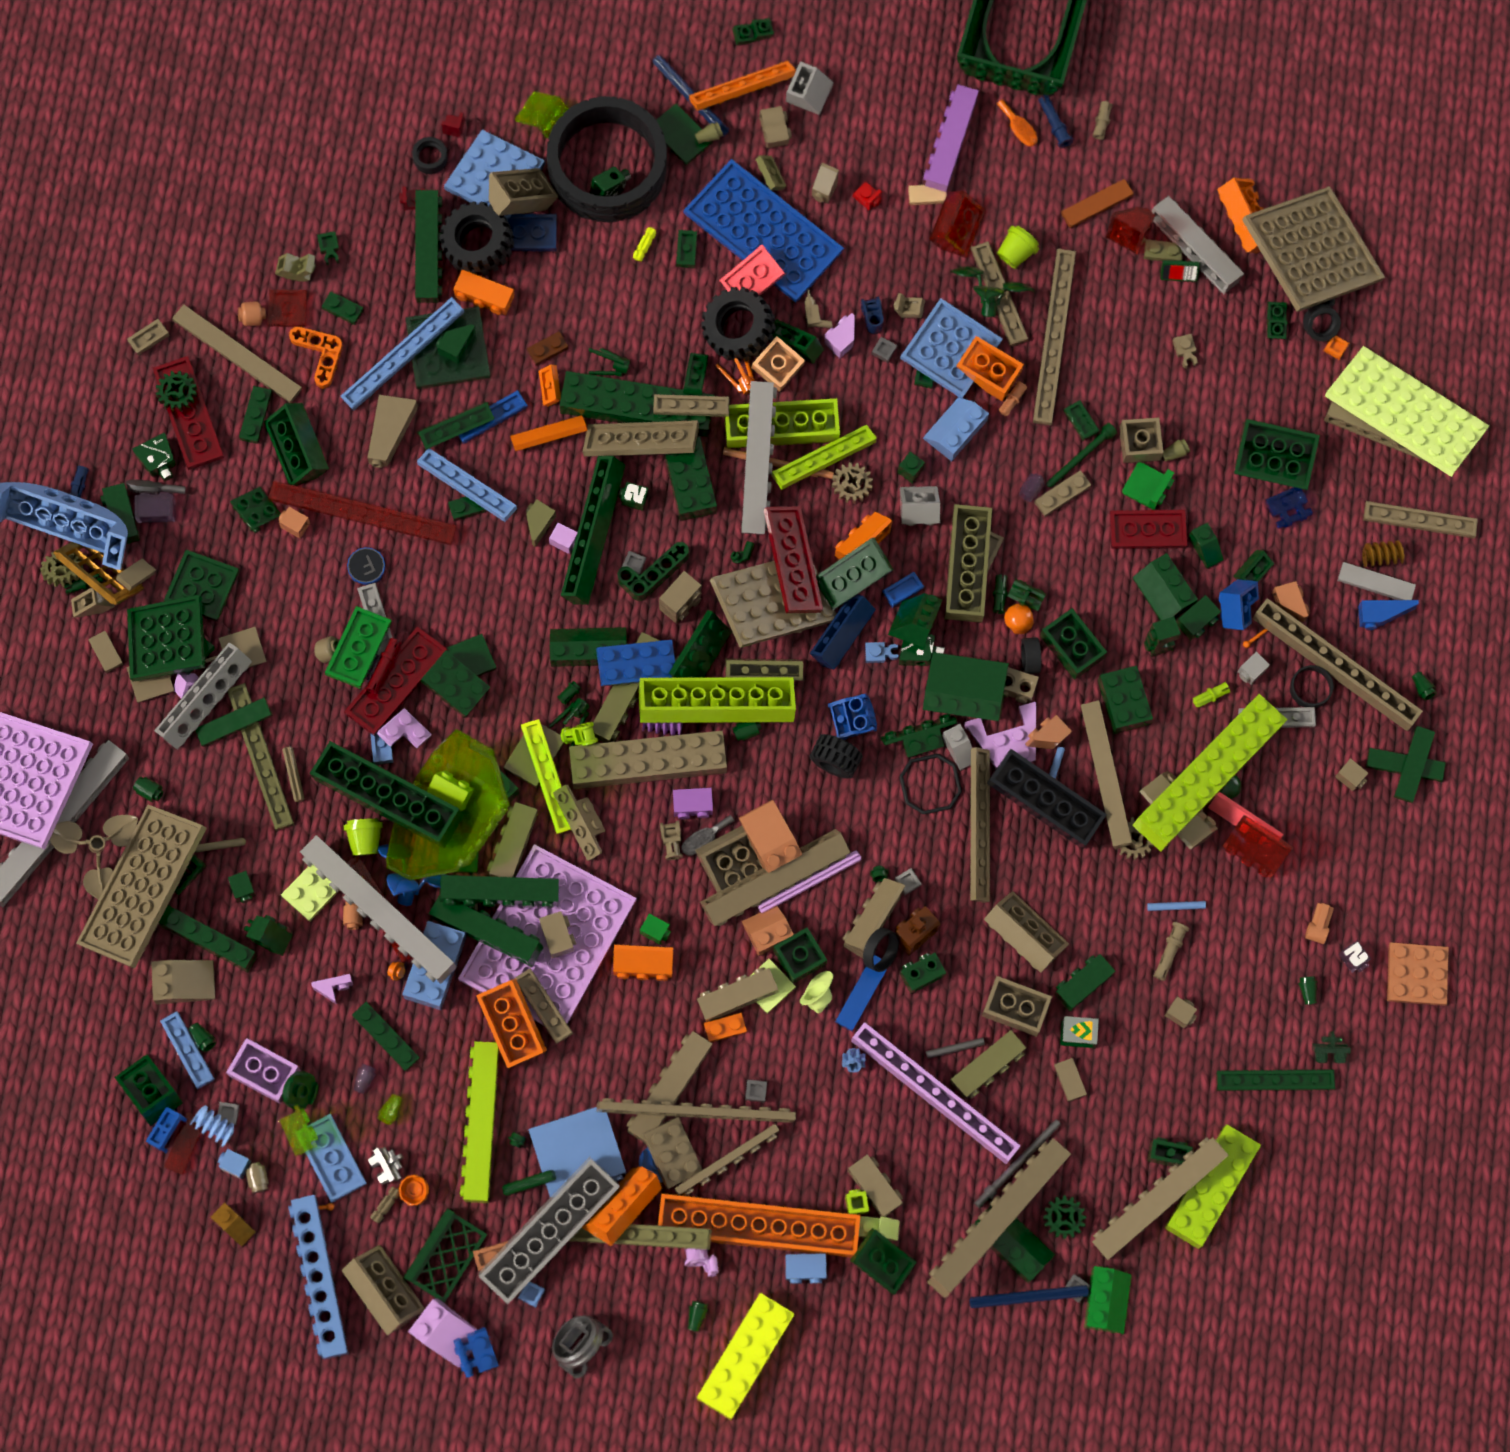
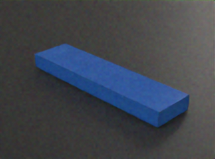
M517 390L489 406L494 420L458 435L462 443L470 441L526 409L528 405Z
M874 955L873 961L874 965H876L881 958ZM865 967L835 1023L853 1031L887 969L883 972H876Z

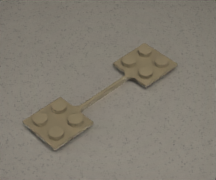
M256 627L219 638L222 650L228 643H231L252 661L248 668L266 662ZM217 656L205 659V664L214 661ZM126 667L130 677V669ZM173 674L134 682L130 680L137 703L174 692L171 682Z

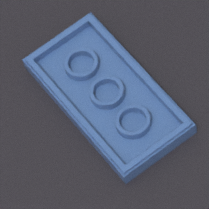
M331 1114L295 1132L331 1203L367 1184Z

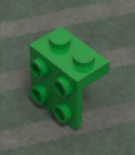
M1139 462L1126 482L1122 493L1155 510L1157 504L1161 505L1164 501L1166 488L1170 490L1175 481L1172 479L1174 472L1167 469L1164 475Z

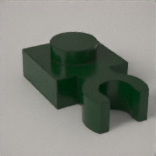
M336 232L318 234L320 252L325 254L324 260L326 265H329L328 260L330 258H335L336 264L339 263V257L335 253L339 251Z

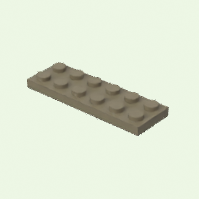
M696 420L588 424L582 452L584 457L694 453L699 423Z

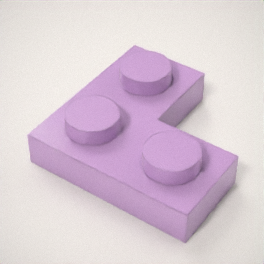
M405 708L377 732V735L390 747L404 736L417 749L432 735Z

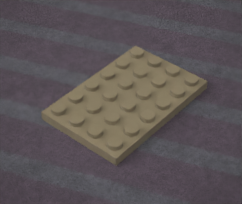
M775 561L722 574L710 579L740 648L831 623L836 616L835 610H832L820 588L819 592L823 606L821 613L786 614ZM814 566L815 574L817 576L818 572Z

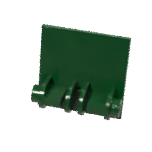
M261 487L230 501L233 509L238 512L243 522L247 523L250 531L254 533L261 530L260 526L281 515L280 511Z

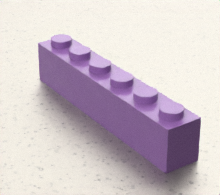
M957 85L956 91L952 90L949 99L952 103L950 107H946L944 117L947 118L940 125L939 132L941 136L936 138L934 144L936 151L935 154L931 153L928 164H931L930 170L926 169L923 180H926V187L947 192L976 104L978 90Z

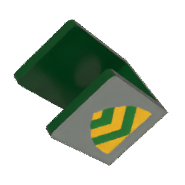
M1065 1016L1061 1022L1060 1045L1094 1049L1097 1045L1099 1019Z

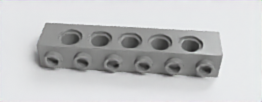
M228 643L154 731L178 750L191 733L198 728L202 720L210 714L213 707L223 698L229 688L236 683L240 675L248 669L252 661L241 650Z

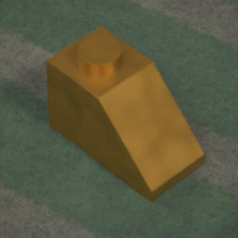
M225 1202L211 1216L241 1247L256 1233Z

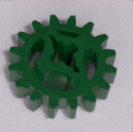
M180 370L177 374L171 371L170 376L165 373V379H159L161 385H156L158 391L156 396L159 398V403L164 404L165 409L171 406L173 412L176 408L182 411L183 406L189 408L188 403L195 402L192 397H197V393L194 391L197 390L194 379L189 378L188 373L182 375Z
M1066 1195L1062 1197L1061 1201L1058 1197H1055V1203L1052 1201L1048 1203L1051 1208L1044 1209L1048 1213L1043 1216V1219L1048 1221L1044 1224V1227H1050L1051 1229L1048 1233L1051 1234L1054 1231L1056 1233L1055 1238L1062 1235L1063 1240H1065L1067 1235H1069L1072 1239L1074 1238V1232L1077 1234L1081 1232L1079 1227H1085V1224L1081 1222L1087 1218L1081 1214L1085 1211V1208L1079 1209L1078 1206L1081 1202L1073 1203L1074 1197H1071L1069 1201ZM1059 1205H1068V1206H1070V1207H1069V1208H1062V1207L1059 1206ZM1052 1212H1053V1214L1055 1215V1219H1056V1221H1055L1054 1224H1053V1222H1052V1217H1051V1216H1052ZM1075 1212L1077 1213V1224H1076V1221L1074 1220V1213H1075ZM1067 1214V1220L1061 1221L1062 1215ZM1067 1227L1070 1230L1064 1231L1060 1230L1059 1228Z

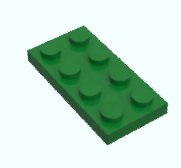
M356 606L326 668L325 675L361 689L392 623L391 619Z

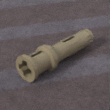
M1173 922L1171 934L1166 938L1167 946L1154 974V977L1161 981L1166 980L1178 948L1182 947L1185 933L1189 931L1187 926L1178 922Z

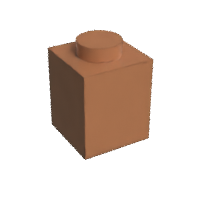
M288 507L286 511L284 510L279 517L280 527L298 538L302 537L310 525L307 516L291 507Z

